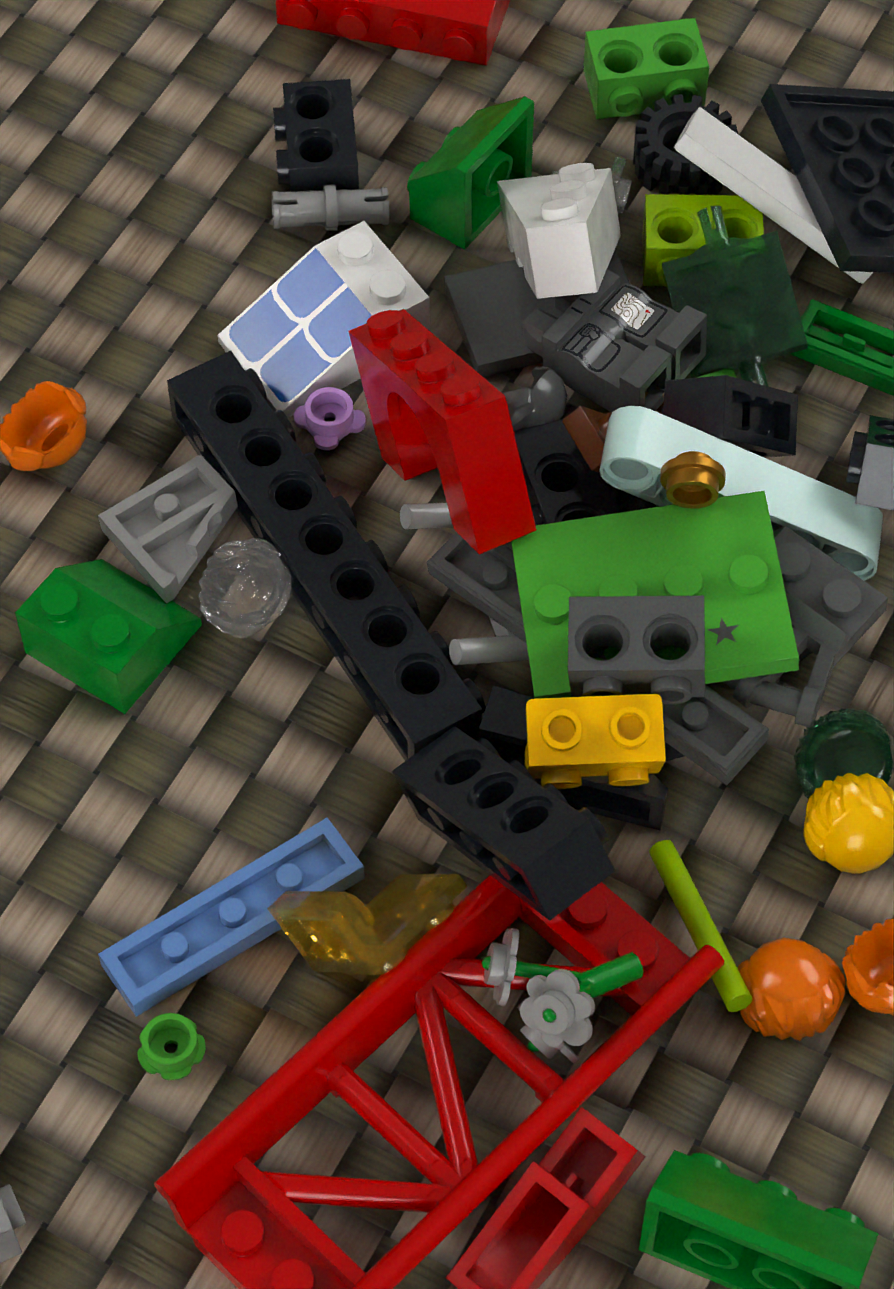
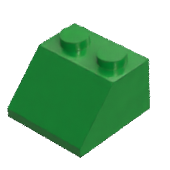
M523 96L477 110L461 127L453 128L446 136L442 147L427 162H420L408 179L407 190L409 192L410 219L465 250L502 211L497 181L532 177L534 101Z
M103 559L55 568L15 612L26 654L123 714L127 713L202 626L200 617L173 601L166 604L155 590Z

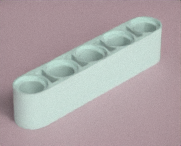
M625 406L612 412L608 422L600 465V474L606 483L658 506L673 505L668 500L666 489L663 488L660 482L662 466L681 453L689 451L702 452L719 462L725 469V486L718 492V498L765 490L774 538L787 526L862 580L870 579L877 572L883 525V513L879 508L855 504L856 497L651 409L641 406Z

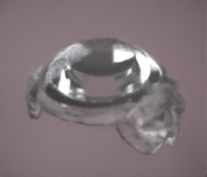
M253 538L242 541H229L214 550V556L207 559L208 568L203 571V577L199 580V585L202 589L198 595L201 601L200 611L222 633L232 635L235 638L252 636L260 632L284 612L292 594L291 574L281 561L278 550L266 540Z

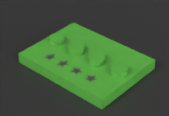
M765 490L719 497L716 502L703 508H684L673 504L536 525V531L511 541L535 699L571 697L568 677L569 597L704 596L705 684L799 670V656ZM602 646L592 650L588 656L595 660L605 661L614 658L619 651L613 647ZM666 646L659 649L655 654L665 660H676L683 657L687 652L678 646Z

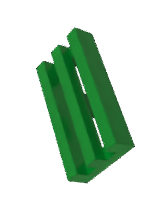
M811 299L788 339L786 353L894 396V357L865 346L867 344L894 355V331ZM813 323H814V324H817V325H819V326H822V327H824V328H827V329H829V330H832V331L837 332V333H839V334H842V335H844V336L841 337V336H839V335H836V334L831 333V332H829V331H826V330H824V329H821V328H818V327H816V326H813L812 324H813Z

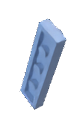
M327 817L100 952L98 955L101 966L137 1017L365 878L364 866Z

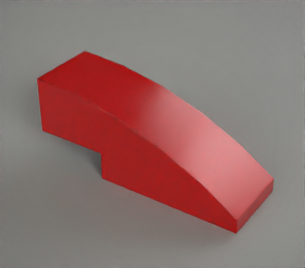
M581 1107L541 1162L537 1164L533 1161L447 1275L446 1279L458 1289H538L587 1233L646 1156Z

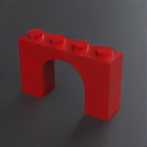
M275 0L277 24L487 66L510 0Z
M405 309L376 313L367 320V324L349 330L352 348L382 459L404 481L438 468L453 529L479 555L536 531L505 395Z

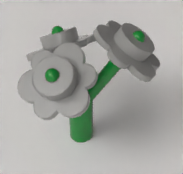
M513 928L506 929L502 944L492 942L487 956L482 960L484 983L494 985L493 1000H496L497 1005L505 1006L514 975L531 978L527 982L529 997L517 1006L525 1023L520 1031L529 1040V1049L533 1052L540 1050L548 1059H551L558 1051H561L575 1064L579 1058L564 1041L572 1046H580L591 1038L592 1024L588 1017L595 1010L593 998L642 978L643 967L636 954L630 952L584 972L517 961L519 930Z

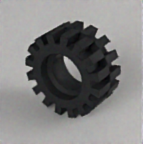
M683 94L673 95L672 105H668L665 99L662 98L655 101L654 110L647 107L642 112L641 120H637L633 153L635 174L638 179L644 178L643 186L650 192L656 186H659V194L675 192L678 195H688V193L707 195L708 188L715 195L720 192L723 187L722 183L682 154L673 152L665 146L677 142L688 120L699 106L738 134L736 124L731 125L732 116L727 110L719 114L720 104L712 100L707 107L701 106L702 97L692 95L691 103H683Z

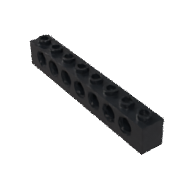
M228 351L167 380L173 419L198 456L201 454L234 489L238 505L236 512L405 761L453 726L478 741L482 713L486 709L484 699L478 687L470 678L462 680L452 667L453 663L450 659L449 648L437 631L429 633L419 619L420 611L413 595L405 585L396 587L387 574L388 566L382 551L373 540L367 542L363 540L356 530V519L348 502L341 495L334 498L326 487L325 474L319 461L311 452L302 453L295 443L296 435L291 422L282 410L274 412L267 403L264 386L254 369L244 370L232 351ZM294 507H299V508H301V509H298V510H288L289 508H294ZM323 551H331V552H334V553H331V554H328V555H320V554H317V553L323 552ZM352 596L366 597L357 601L347 599ZM386 641L398 643V645L393 647H382L378 644ZM416 688H426L432 692L416 695L409 691Z

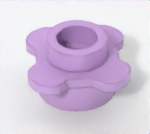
M325 387L314 391L307 398L305 405L299 406L294 412L295 425L298 428L307 429L314 437L315 446L321 450L336 448L339 440L349 433L361 432L366 425L365 414L360 410H353V402L350 396L345 391L334 387ZM328 418L335 419L334 421H325Z

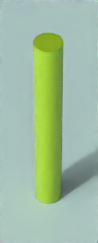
M661 840L655 843L650 848L649 854L697 950L701 949L704 945H710L724 959V966L711 978L727 1010L737 1012L745 1009L752 1002V996L674 843L671 840Z

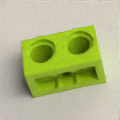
M645 194L642 229L643 286H665L669 288L682 286L724 287L728 289L740 287L759 288L765 251L763 213L738 195Z

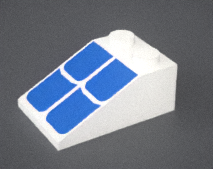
M362 221L315 245L218 334V343L225 352L232 351L244 370L254 369L264 386L267 396L266 401L274 412L282 410L287 417H290L299 406L305 405L307 398L314 391L325 387L342 389L361 379L348 331L367 324V320L374 314L387 310L399 311L405 309L430 331L429 296L368 224Z

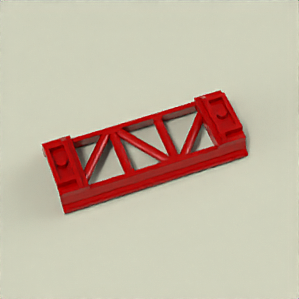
M489 875L154 1182V1185L167 1200L175 1216L176 1223L193 1238L195 1246L238 1289H394L724 966V959L710 945H704L694 955L688 957L602 882L549 921ZM518 917L574 966L538 965L584 972L633 952L639 958L643 967L642 978L600 995L611 997L631 1016L565 1080L460 987L494 988V985L484 983L482 960L474 958ZM514 975L510 990L527 991V982L531 978ZM444 1009L535 1091V1097L541 1101L479 1164ZM415 1013L418 1019L448 1159L354 1072L359 1065ZM331 1092L336 1098L340 1096L432 1184L260 1171L254 1163ZM294 1203L423 1212L427 1214L365 1273Z

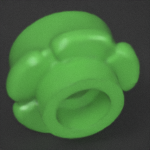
M165 1013L149 1021L141 1032L139 1039L142 1047L138 1049L137 1056L140 1065L149 1074L159 1073L165 1080H179L188 1076L191 1073V1067L203 1060L206 1051L205 1039L202 1035L197 1034V1026L190 1019L176 1013ZM170 1043H174L178 1046V1049L174 1053H167L165 1047Z

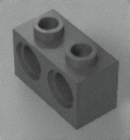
M704 596L569 597L568 677L571 697L658 694L661 696L663 704H679L690 700L691 697H705ZM602 646L613 647L619 651L614 658L605 661L595 660L588 656L592 650ZM666 646H678L687 652L683 657L676 660H665L655 654L659 649Z

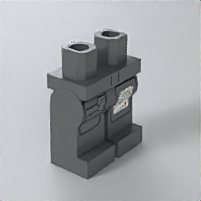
M606 270L597 293L555 297V308L564 312L559 318L542 309H535L522 324L523 345L543 357V367H549L556 371L563 379L565 385L610 412L625 406H641L656 411L664 402L665 380L685 379L706 356L707 314L688 305L680 313L653 301L637 286L628 283L620 284V276L609 270Z

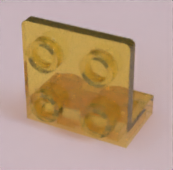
M402 874L389 883L367 905L356 896L345 891H286L267 909L313 971L378 976L388 972L404 959L407 954L405 945L421 930H429L439 925L453 912L455 905L452 901L467 888V884L460 874Z

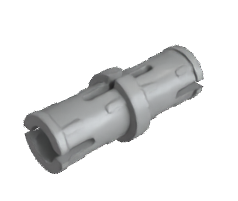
M323 185V191H272L273 228L324 226L325 231H337L338 225H355L362 221H365L367 224L388 225L389 201H386L388 199L387 187H381V189L336 190L335 185Z

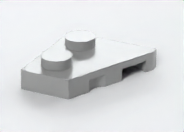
M200 454L98 515L103 533L167 604L175 599L238 505L234 489Z

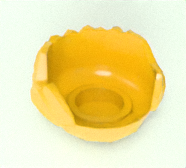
M846 773L844 776H837L834 781L825 780L820 788L815 789L808 799L803 832L805 843L811 853L820 861H826L841 872L861 874L878 869L894 854V790L883 779L876 778L868 773L859 776Z

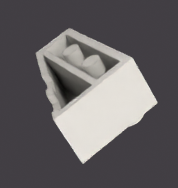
M577 163L561 168L559 174L497 181L508 248L510 252H515L516 262L519 267L524 268L525 278L537 299L597 293L621 236L611 168L594 170V165L591 163Z

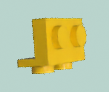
M658 694L530 699L526 703L527 745L525 749V768L533 779L541 778L542 787L547 783L552 784L557 789L579 787L582 785L581 777L608 776L609 785L612 786L642 785L649 783V774H659L666 761L662 698Z

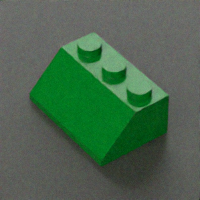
M674 1150L648 1195L638 1250L730 1289H859L879 1233L865 1228V1223L848 1211L838 1208H827L823 1211L797 1200V1196L792 1190L779 1183L769 1180H760L755 1183L730 1173L729 1167L713 1156L703 1153H692L688 1156Z

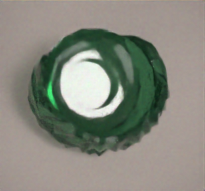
M846 708L830 711L824 716H820L818 720H815L812 728L806 727L804 729L803 736L799 738V745L796 747V754L793 759L795 761L794 769L796 776L800 781L799 785L806 798L809 799L815 789L820 788L825 780L834 781L837 776H844L846 773H852L857 776L868 773L876 778L883 779L886 784L889 783L894 764L890 748L891 738L889 732L877 717L864 710Z

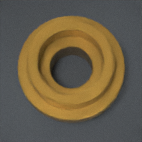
M696 451L681 453L676 458L667 461L662 466L660 482L663 488L666 489L668 500L684 508H703L716 502L718 492L725 486L726 479L725 469L719 462L713 460L705 453Z

